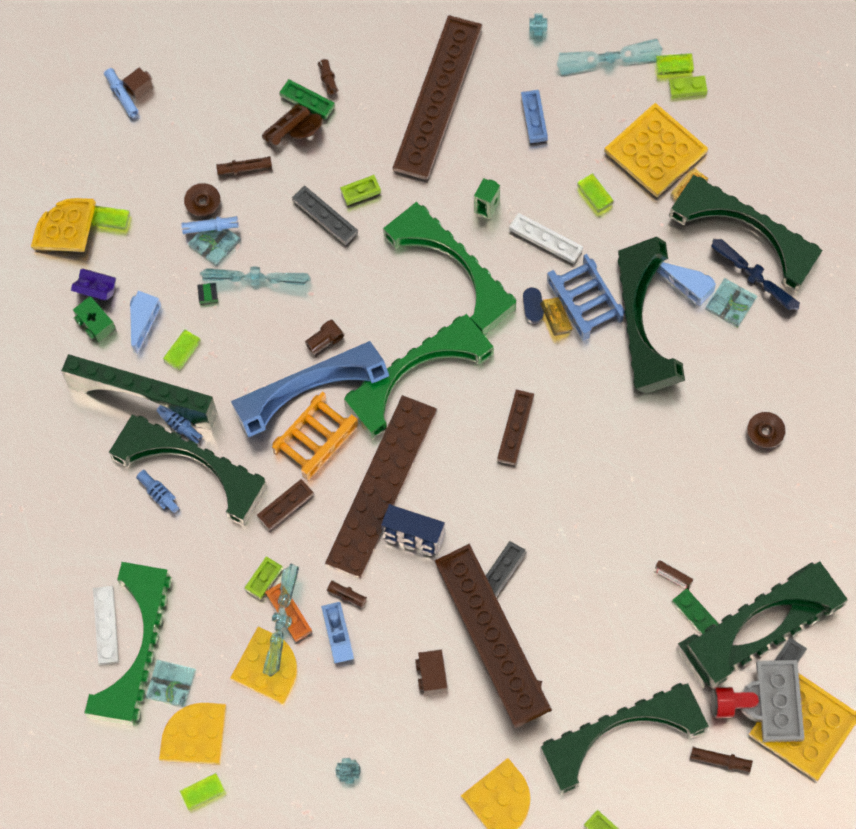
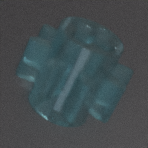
M534 13V18H529V31H534V36H542L543 31L547 32V18H543V13Z
M342 758V763H337L335 772L340 782L345 781L346 784L354 783V779L359 778L361 768L356 762L357 760Z

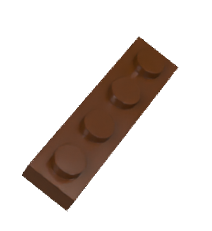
M516 389L497 462L516 466L534 400V393Z

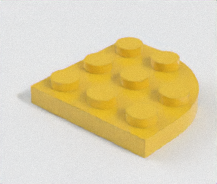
M70 198L56 203V206L50 211H45L34 231L31 243L33 250L84 252L96 201L89 198Z
M258 626L230 679L284 706L296 682V658L291 647L281 637Z
M195 703L177 711L164 728L159 760L220 765L226 704Z
M509 758L461 795V798L486 829H519L529 812L530 791L528 784Z

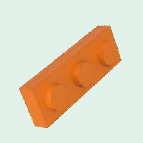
M283 582L265 592L295 642L313 633Z

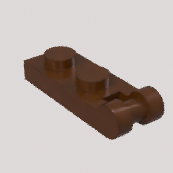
M299 104L295 105L262 134L263 140L278 145L285 134L290 133L292 128L298 123L303 122L305 117L310 114L308 108Z

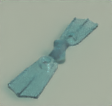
M655 38L625 46L621 51H607L604 54L598 55L593 51L559 53L556 65L560 69L561 74L566 75L593 68L599 62L607 61L608 63H613L615 60L620 59V57L624 62L659 61L663 48L659 44L658 39ZM626 51H631L629 57L625 56ZM593 56L594 60L588 62V57Z
M257 266L251 267L250 272L246 275L241 271L206 268L200 272L203 280L223 281L224 279H230L233 282H238L244 277L245 281H251V284L255 286L259 285L260 281L265 282L266 279L273 284L284 282L285 284L305 285L308 281H311L308 273H270L265 276L263 273H260V267Z
M292 563L286 569H283L280 586L281 593L278 598L280 608H278V613L272 615V621L276 622L274 629L277 632L271 635V645L263 669V673L270 677L280 669L284 634L280 630L283 627L288 628L292 623V618L287 616L285 608L291 602L299 567Z

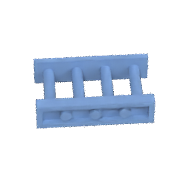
M587 254L583 255V265L561 276L557 275L554 270L547 273L548 284L582 341L590 338L592 327L614 316L619 323L623 322V315L625 313L622 305L617 304L596 270L597 265L592 258L590 259ZM588 271L593 279L570 291L566 290L563 286L564 282ZM595 286L598 287L602 294L580 306L575 305L572 301L573 297ZM605 301L611 309L610 311L589 321H584L581 316L583 312Z

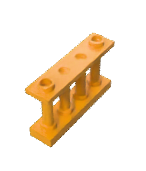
M323 391L319 396L313 397L310 406L272 444L275 455L282 450L301 465L302 477L307 481L358 426V419L351 414L348 418H343L325 404L327 400L326 394ZM321 409L340 424L336 432H331L312 416ZM308 423L327 438V442L323 446H318L303 434L300 429ZM294 436L314 451V456L310 460H306L287 445Z

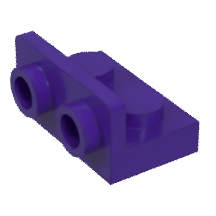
M82 268L79 273V279L72 284L71 291L108 300L114 295L116 277Z

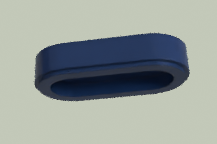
M527 288L523 292L525 319L531 324H538L544 317L542 295L537 288Z

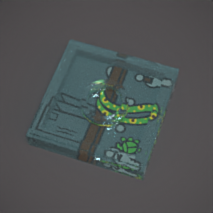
M229 229L198 232L188 243V246L217 267L241 240L240 237Z
M724 278L705 310L738 328L756 301L757 296Z
M157 660L146 699L184 708L196 669Z

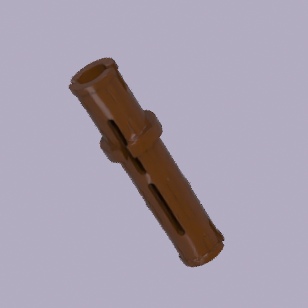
M269 156L244 161L232 160L229 163L216 164L218 176L232 173L236 175L238 172L272 168V163Z
M694 746L692 747L690 759L728 767V770L736 769L748 773L751 772L753 760L735 757V754L726 755Z

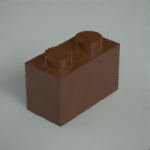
M442 649L418 652L419 659H415L416 671H421V678L418 679L419 691L423 690L424 696L448 693Z

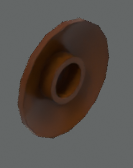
M310 114L305 117L303 122L298 123L292 128L290 132L291 137L301 139L313 136L322 125L323 119L321 115Z
M198 183L191 186L184 196V205L187 211L198 217L213 214L221 203L218 190L213 185L207 183Z
M771 412L755 414L749 420L747 426V434L750 440L756 446L762 448H772L779 445L786 433L783 420ZM767 430L769 434L765 435L762 431Z

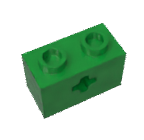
M483 178L474 194V213L491 220L500 203V185L492 179Z
M91 296L73 309L75 315L73 319L79 326L83 325L86 328L85 333L91 340L94 338L99 343L116 330L114 322Z

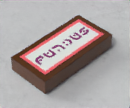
M661 560L657 562L654 570L655 573L684 589L687 588L689 590L691 588L693 578Z

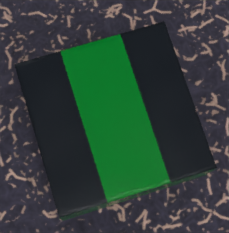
M216 282L197 285L199 304L218 302Z

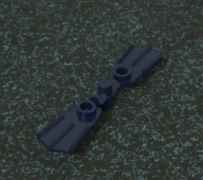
M713 239L711 247L727 259L729 258L733 261L737 268H745V272L749 275L748 280L751 283L756 281L759 284L763 283L764 290L773 294L788 310L795 309L797 311L799 309V301L773 282L764 280L762 275L764 268L761 265L756 264L755 267H748V262L723 239Z

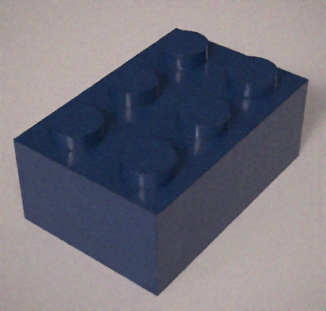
M389 504L381 524L382 536L387 542L403 544L405 548L414 550V548L421 550L422 553L428 556H433V554L438 556L446 535L445 522Z

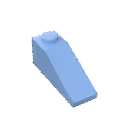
M665 262L657 269L661 276L699 307L715 290L716 283L713 278L700 271Z
M139 290L130 301L131 346L134 353H138L161 307L159 298Z
M341 602L321 606L334 663L354 659Z

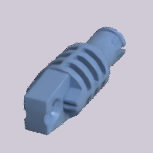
M162 405L157 408L156 411L178 434L185 435L196 444L199 443L197 439L201 440L203 435L191 426L189 420Z
M145 470L138 473L136 479L147 488V494L163 510L168 507L175 514L180 509L173 502L176 497L160 481H155Z

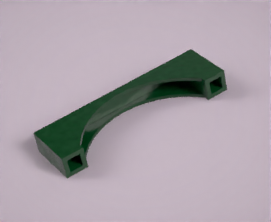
M695 175L692 176L669 213V217L682 225L698 218L722 216L734 218L753 226L768 239L778 255L783 273L781 283L796 292L800 289L823 251L817 244L808 242L800 234L789 231L783 224H777L769 216L760 214L752 206L743 204L735 196L724 193L721 188L712 186L704 178Z
M656 236L618 250V264L621 271L620 281L623 286L622 297L625 302L624 312L628 325L626 329L629 335V350L632 356L631 367L634 371L633 383L637 390L645 394L685 381L683 363L674 358L667 359L659 354L651 345L644 330L642 312L647 288L657 269L664 260L668 259L666 242Z
M70 354L67 355L61 370L70 389L87 393L90 390L104 389L136 395L176 412L193 423L194 426L212 430L218 414L213 396Z
M133 414L131 415L109 451L112 460L128 467L134 461L158 454H178L195 459L208 467L221 482L227 496V517L243 526L246 525L267 489L263 476L257 473L253 475L241 465L235 466L231 464L232 462L225 457L219 458L207 448L203 450L191 440L185 441L181 439L182 437L175 432L169 433L161 425L156 423L153 425L141 415L138 417Z
M821 561L816 564L813 562L808 564L800 574H797V572L792 574L784 584L778 583L773 586L770 593L766 595L764 593L760 594L754 599V603L750 605L748 603L744 604L738 609V613L733 616L731 614L725 616L719 625L715 626L713 624L705 629L703 635H695L688 640L687 652L713 689L731 678L732 672L729 669L732 644L741 628L756 614L781 605H804L823 610L830 616L846 605L847 597Z
M804 567L796 571L797 574L803 572ZM792 605L787 617L772 633L751 643L732 645L729 661L730 671L733 674L740 665L743 667L747 666L753 661L752 658L759 655L761 657L769 652L768 648L775 645L777 647L786 641L785 638L789 635L796 636L802 631V627L807 624L809 626L814 625L822 615L828 616L827 612L809 606ZM694 633L679 642L676 649L702 688L706 686L710 688L712 686L686 650L689 643L688 640L695 636Z
M678 683L672 686L668 692H657L653 695V698L647 701L646 699H641L634 703L635 706L631 708H620L616 711L617 714L610 717L608 714L604 715L594 724L590 722L583 724L579 727L580 730L575 732L570 730L563 733L561 738L557 740L552 738L543 742L540 752L559 794L562 795L579 787L578 774L587 752L602 735L617 726L639 721L657 722L680 730L687 734L689 739L708 731L709 725L689 684L682 685V683Z

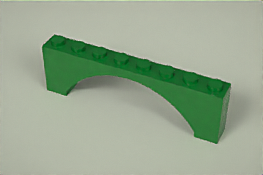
M416 201L383 228L384 237L395 248L405 245L435 248L452 256L465 268L472 280L476 293L475 310L470 318L484 335L489 333L516 310V298L511 293H507L498 280L495 281L491 277L488 269L482 268L479 265L475 256H470L466 252V248L462 243H457L454 240V236L449 230L445 231L442 228L440 221L435 217L433 218L424 205L421 206Z
M467 314L462 317L458 316L448 327H442L435 336L426 338L422 345L410 349L406 356L393 361L391 366L387 368L388 377L374 383L364 381L357 390L348 392L344 398V404L350 413L358 419V423L368 436L373 439L387 429L384 415L388 397L396 382L409 369L424 361L441 357L465 358L481 364L494 354V346Z
M121 562L117 581L120 586H124L132 594L140 607L143 619L142 644L134 663L118 681L103 691L94 695H88L84 714L90 719L134 726L135 721H138L140 717L139 703L144 700L145 690H143L144 683L148 682L150 671H148L149 663L153 662L154 652L152 649L153 645L157 644L159 633H157L158 625L161 626L163 621L161 611L162 607H165L167 604L168 596L166 595V590L171 587L172 577L167 569Z

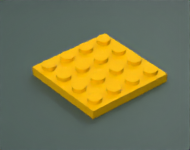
M654 103L604 148V152L658 198L708 152V147L658 104Z
M798 673L805 740L763 742L761 722L755 724L749 736L817 782L856 725V711Z

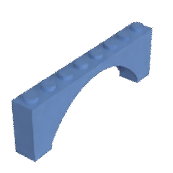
M368 341L232 400L231 403L238 420L249 438L265 431V427L274 413L286 402L304 391L319 385L342 380H364L374 383L388 377L389 373L383 358L371 341Z

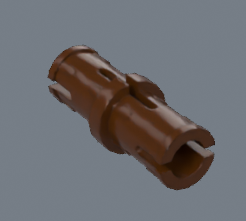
M322 59L318 62L321 81L325 84L327 94L334 95L335 92H338L334 80L335 74L331 71L329 60Z
M333 580L327 588V592L361 609L367 601L366 596L353 591L351 587L346 588Z

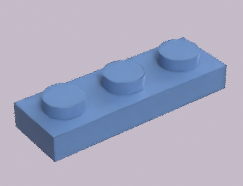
M539 90L521 92L529 142L548 141Z

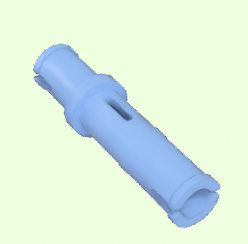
M107 69L104 72V76L110 84L111 91L115 92L128 116H136L139 110L124 88L123 81L118 78L114 69Z
M216 217V219L182 222V228H185L182 232L187 234L239 228L238 217Z

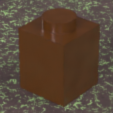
M140 67L123 79L125 89L135 100H138L153 88L151 75L147 71L144 72Z

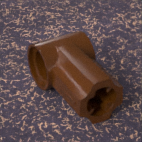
M329 320L321 326L320 331L308 338L305 344L309 351L316 355L330 344L334 345L340 342L345 334L334 320Z

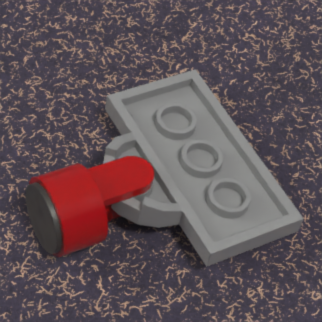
M797 660L757 661V681L747 684L742 692H734L732 687H715L712 690L711 709L715 718H733L735 708H739L747 718L752 721L761 722L763 742L805 740Z

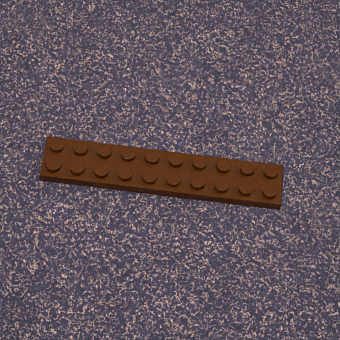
M451 15L447 16L393 164V171L428 180L481 33V23Z
M404 395L401 396L326 559L325 566L357 579H362L382 535L381 524L389 504L395 506L435 418L437 408Z
M470 543L434 560L515 729L552 711Z

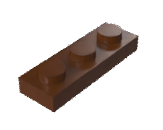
M300 479L259 512L257 518L270 531L314 495V492Z

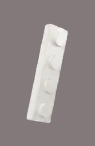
M520 213L517 214L509 226V231L572 264L575 263L583 250V246Z
M113 586L93 588L99 666L119 664Z

